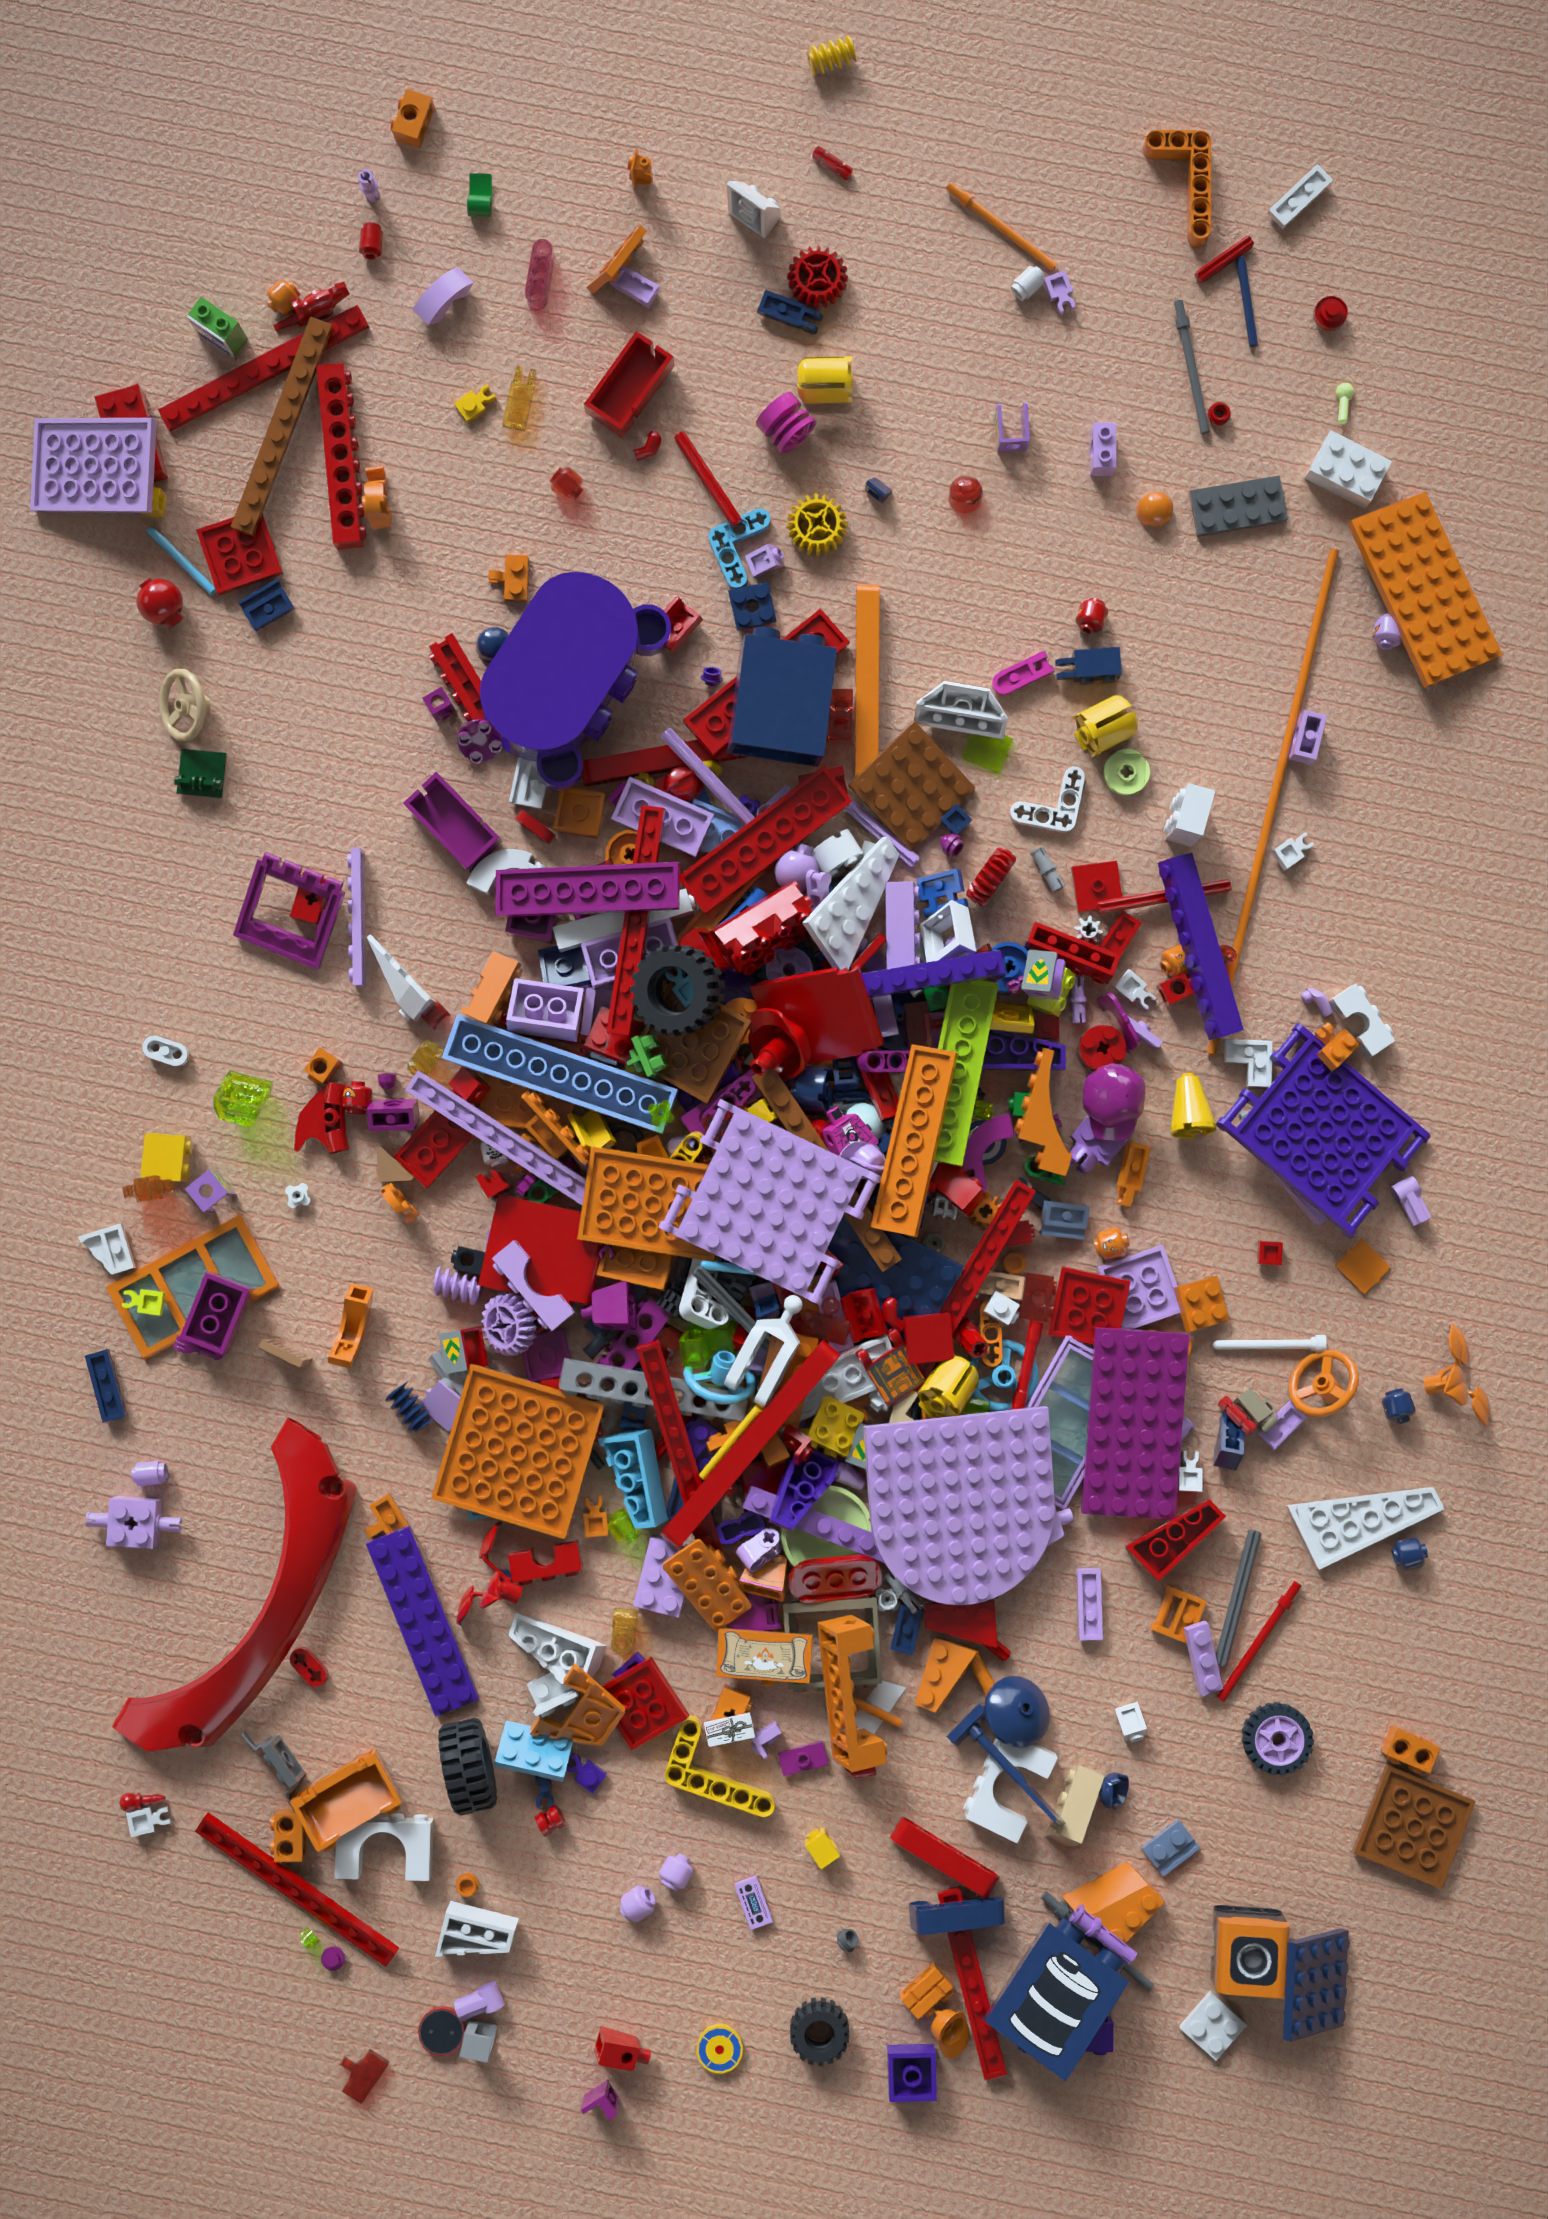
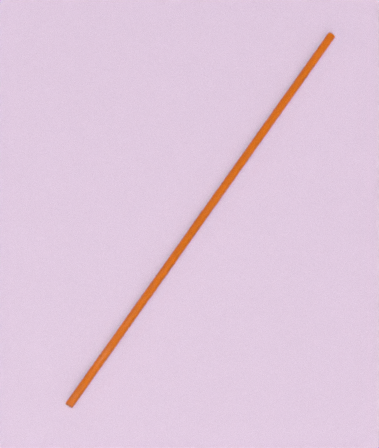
M1333 548L1329 551L1227 968L1231 987H1233L1339 553V550ZM1220 1038L1210 1040L1207 1054L1216 1056Z

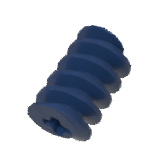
M406 1382L392 1391L385 1401H394L390 1407L392 1410L399 1408L396 1417L404 1416L401 1422L402 1425L410 1424L406 1432L415 1431L416 1433L435 1419H426L429 1411H420L424 1403H415L419 1396H410L413 1387L405 1389L408 1383Z

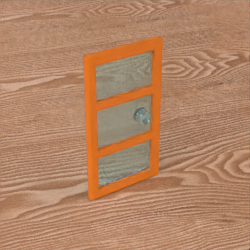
M242 1214L105 1287L144 1360L175 1344L177 1335H181L205 1272H214L254 1288L248 1304L280 1287ZM140 1289L166 1292L163 1314L158 1316L137 1313L138 1306L133 1308L122 1307V1303H131L132 1297L125 1295L124 1291L132 1290L140 1295Z

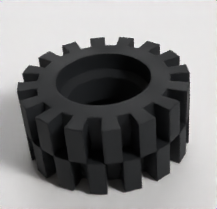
M666 1286L665 1292H661L656 1303L668 1313L688 1323L689 1321L682 1318L679 1312L683 1293L675 1288ZM692 1304V1308L696 1312L695 1306Z

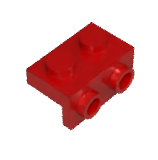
M678 596L669 602L664 609L671 622V634L666 649L672 653L676 652L703 620L700 614L685 605Z
M874 1288L853 1291L840 1299L848 1332L853 1343L859 1342L863 1338L882 1336L887 1333Z

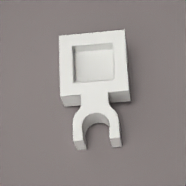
M1306 832L1299 836L1296 842L1290 838L1271 851L1283 870L1288 869L1304 857L1301 850L1305 851L1314 845L1313 842L1308 845L1303 844L1302 840L1307 836Z
M1130 969L1125 972L1114 986L1129 1001L1133 1002L1137 998L1139 1004L1145 1009L1149 1008L1144 1003L1145 997L1149 996L1152 1000L1157 998L1152 993L1143 990L1147 984Z
M1182 1451L1181 1458L1184 1467H1179L1177 1491L1201 1493L1202 1468H1196L1199 1452L1193 1453L1194 1458L1191 1461L1187 1459V1451Z
M168 1806L158 1809L155 1813L151 1812V1807L127 1812L130 1836L134 1837L155 1832L154 1824H170V1818L165 1820L160 1818L161 1813L168 1812Z

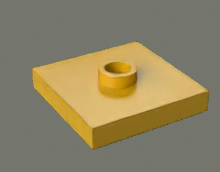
M995 1002L990 1029L1033 1033V1008L1028 1005Z

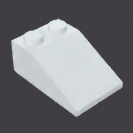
M729 181L727 183L728 213L763 238H766L781 217L779 204L774 199H767L761 195L760 190L753 185L749 186L744 182Z

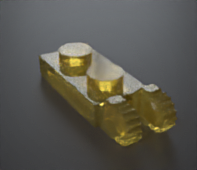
M517 366L514 379L511 381L502 426L525 432L534 393L536 369H530L528 381L525 384L520 383L523 368Z

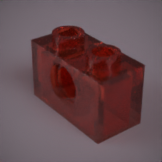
M832 689L828 740H851L853 689Z
M1024 1272L1025 1280L1022 1299L1019 1304L1018 1312L1020 1313L1018 1318L1047 1322L1048 1318H1052L1054 1305L1050 1304L1051 1295L1056 1294L1057 1282L1054 1281V1276ZM1036 1291H1041L1044 1295V1300L1040 1304H1035L1032 1300V1295Z

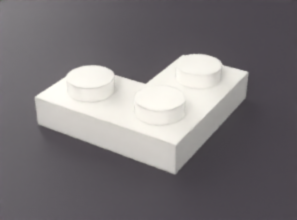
M1226 1039L1224 1063L1247 1064V1087H1269L1272 1080V1061L1269 1058L1272 1054V1041Z

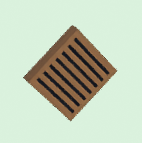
M271 1338L261 1340L258 1346L260 1350L297 1368L309 1366L312 1358Z

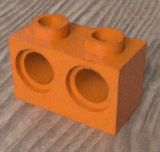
M1391 1724L1381 1751L1387 1755V1760L1400 1765V1762H1404L1409 1765L1408 1769L1418 1774H1422V1771L1430 1774L1441 1747L1434 1742ZM1399 1741H1403V1749L1399 1752H1395V1744ZM1425 1751L1424 1759L1417 1761V1753Z
M279 1809L271 1817L270 1823L271 1831H274V1840L271 1841L270 1846L271 1855H274V1862H303L307 1857V1833L293 1809ZM288 1818L292 1820L293 1828L285 1827L283 1819ZM288 1842L292 1844L293 1852H287L283 1847V1843Z

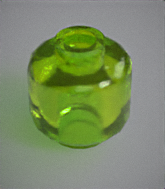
M624 1507L608 1517L607 1528L617 1542L626 1541L630 1544L639 1537L638 1532L641 1528H634L629 1513Z

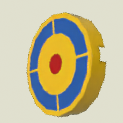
M717 2023L708 2026L697 2040L696 2053L698 2060L705 2069L712 2073L723 2074L733 2070L739 2064L743 2054L741 2036L727 2024Z

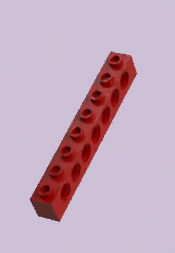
M344 363L317 365L333 544L337 550L364 547L363 540L367 539L366 527L365 525L362 526L361 517H365L363 503H360L359 495H363L361 481H358L357 473H360L361 469L359 459L355 457V451L359 449L357 437L353 436V429H356L355 415H351V407H354L353 393H349L352 375L350 370L347 371ZM334 387H341L338 393H331ZM336 409H343L341 415H333ZM345 431V435L343 437H335L337 432ZM347 453L348 455L344 460H338L339 454ZM343 475L350 476L348 481L339 482ZM345 497H351L352 500L349 504H341ZM346 520H354V523L350 527L344 526V522Z

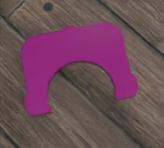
M1109 993L1105 996H1100L1097 998V1002L1102 1011L1109 1010L1122 1028L1126 1042V1052L1128 1054L1134 1052V1048L1141 1045V1041L1127 1014L1114 994Z

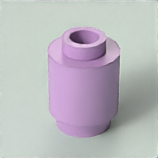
M160 1461L137 1463L135 1468L132 1469V1480L138 1486L162 1484V1482L168 1480L167 1464Z

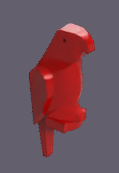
M345 282L336 283L334 287L329 289L315 290L303 300H291L294 307L293 314L273 325L275 331L296 324L299 327L308 324L310 317L321 320L331 316L335 306L350 294Z

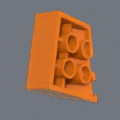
M1128 1861L1102 1874L1101 1877L1081 1885L1080 1888L1062 1895L1074 1911L1080 1904L1084 1905L1088 1913L1095 1918L1099 1917L1102 1925L1124 1943L1165 1902L1162 1895Z

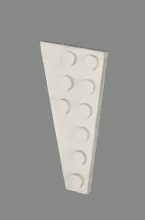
M888 836L882 837L803 922V925L833 968L838 967L839 971L846 967L849 970L885 889L886 882H888L900 855Z
M1433 1487L1286 1505L1318 1570L1444 1510Z

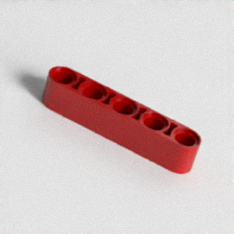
M901 1817L890 1836V1839L985 1898L990 1896L1000 1879L999 1875L906 1817Z

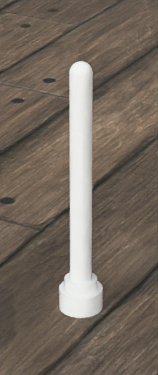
M1315 1335V1337H1310V1340H1217L1213 1343V1347L1216 1350L1310 1349L1320 1353L1326 1351L1327 1343L1325 1335Z

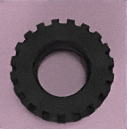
M687 945L665 946L645 955L646 960H641L638 963L637 968L640 970L639 972H633L632 980H635V984L630 986V993H634L635 999L631 1001L632 1005L637 1006L639 1009L636 1012L639 1019H646L644 1024L647 1027L655 1028V1032L660 1034L667 1033L670 1036L691 1034L692 1032L704 1029V1025H709L714 1020L712 1016L719 1014L721 1007L718 1006V1003L724 1001V994H721V988H725L724 981L719 980L718 976L722 974L720 969L713 967L715 961L711 957H705L704 951ZM673 968L684 970L691 978L694 987L693 1000L690 1006L683 1012L671 1010L664 1002L661 993L665 973Z
M471 1718L443 1725L438 1731L440 1762L448 1798L454 1813L466 1815L493 1808L497 1803L496 1780L491 1752L482 1722L479 1719Z

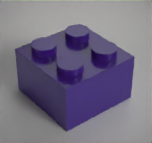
M934 2044L887 2045L889 2102L937 2101L936 2052Z

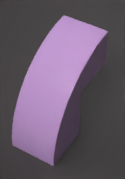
M458 267L454 268L437 279L424 292L412 310L428 325L441 322L452 301L466 297L474 282Z

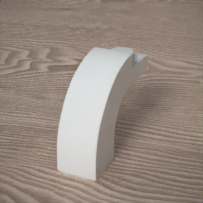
M518 849L501 850L481 860L473 869L467 884L469 887L490 896L496 884V870L548 867L536 861L534 865L531 864L534 856L527 851Z

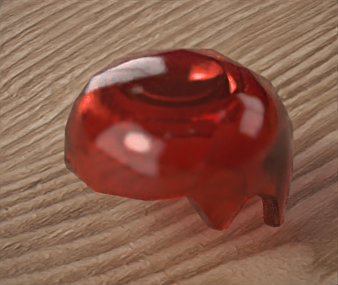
M971 476L957 477L950 485L949 504L957 512L963 514L972 513L981 505L983 497L982 485L976 478Z

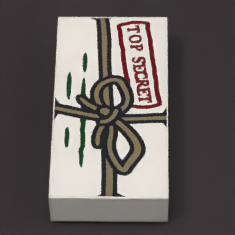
M751 1713L704 1722L709 1747L755 1737Z

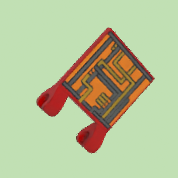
M894 1328L888 1330L886 1334L895 1347L872 1361L868 1352L862 1348L855 1352V1355L865 1368L887 1406L893 1404L926 1381L917 1364H907L906 1345L900 1333Z

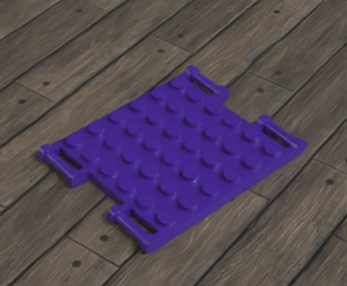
M1297 1023L1292 1028L1291 1035L1278 1051H1274L1269 1057L1272 1063L1283 1069L1260 1098H1257L1249 1090L1243 1089L1239 1094V1099L1224 1117L1219 1118L1216 1125L1220 1130L1227 1132L1338 1227L1345 1237L1352 1239L1357 1233L1356 1229L1366 1216L1379 1205L1378 1200L1367 1191L1390 1161L1393 1162V1165L1398 1170L1405 1171L1409 1166L1408 1162L1421 1145L1427 1143L1431 1135L1345 1061L1335 1070L1331 1071L1316 1055L1325 1044L1303 1025ZM1302 1038L1305 1043L1289 1061L1285 1055L1298 1039ZM1247 1103L1250 1104L1252 1108L1238 1126L1235 1127L1231 1122ZM1414 1133L1416 1138L1403 1155L1400 1156L1397 1153L1408 1137ZM1361 1199L1364 1205L1350 1223L1346 1222V1217Z

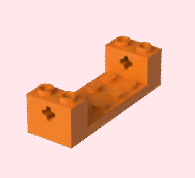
M853 1615L818 1622L832 1759L851 1772L886 1764L887 1746L884 1740L865 1728L858 1729L856 1726L855 1715L857 1714V1709L852 1696L854 1684L850 1677L852 1663L848 1656L849 1654L873 1649L874 1630L870 1624Z

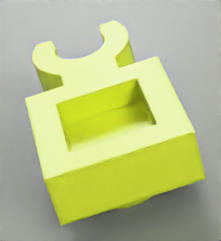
M140 1289V1295L132 1290L124 1291L125 1295L132 1297L131 1303H122V1307L133 1308L138 1306L137 1313L158 1316L163 1314L166 1292Z

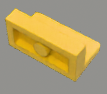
M590 1110L582 1118L572 1112L567 1115L585 1149L591 1151L592 1146L609 1149L616 1143L601 1113Z

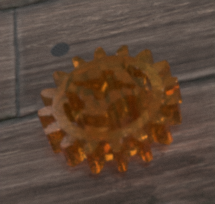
M157 1175L133 1179L134 1184L122 1187L124 1199L136 1198L137 1202L140 1203L164 1199V1193L175 1191L174 1183L171 1179L161 1180L160 1176Z

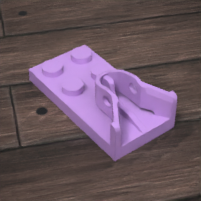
M629 777L611 817V821L638 831L642 805L664 807L666 813L661 842L696 857L714 814Z

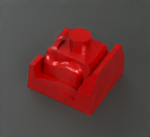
M694 928L682 938L680 946H692L694 949L704 951L705 957H711L715 961L713 967L719 968L721 973L731 968L723 958L722 950L719 946H716L708 929Z

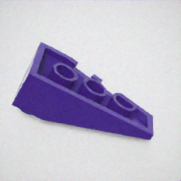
M811 1447L813 1451L809 1459L802 1461L797 1466L794 1464L796 1450H791L789 1453L790 1458L786 1461L769 1522L791 1531L834 1481L840 1460Z

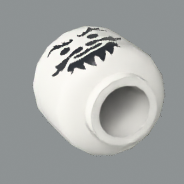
M484 1141L481 1142L480 1149L485 1164L491 1165L492 1168L509 1164V1157Z

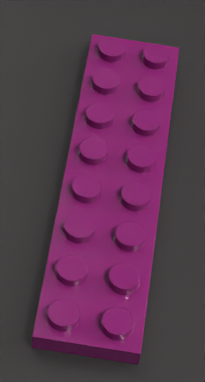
M678 862L496 870L495 915L497 917L680 910V864Z

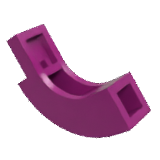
M1010 1114L989 1119L978 1126L968 1138L962 1168L965 1171L972 1170L973 1174L969 1175V1179L976 1178L984 1186L983 1191L988 1190L982 1166L983 1154L993 1142L1014 1137Z

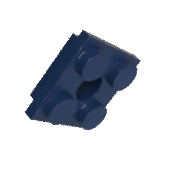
M768 582L728 590L737 631L777 622ZM755 602L759 605V609L756 612H749L746 609L747 604Z

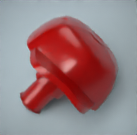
M762 1008L753 1012L749 1019L752 1023L748 1035L754 1060L750 1063L752 1071L758 1076H764L769 1069H775L781 1079H791L799 1075L811 1059V1047L805 1030L795 1022L785 1018L779 1010Z

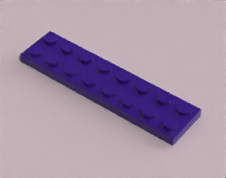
M411 1525L367 1542V1549L435 1717L479 1700L478 1692Z

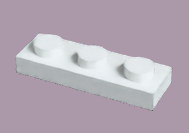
M1317 164L1274 204L1267 214L1284 229L1332 183L1333 179Z

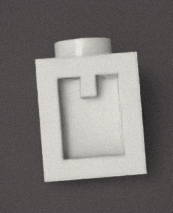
M1138 1702L1115 1709L1125 1741L1137 1742L1142 1740L1144 1735H1147V1728Z

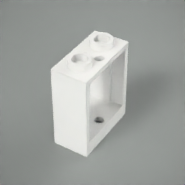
M951 900L920 924L927 962L976 953L968 907ZM953 925L956 939L944 947L942 933Z

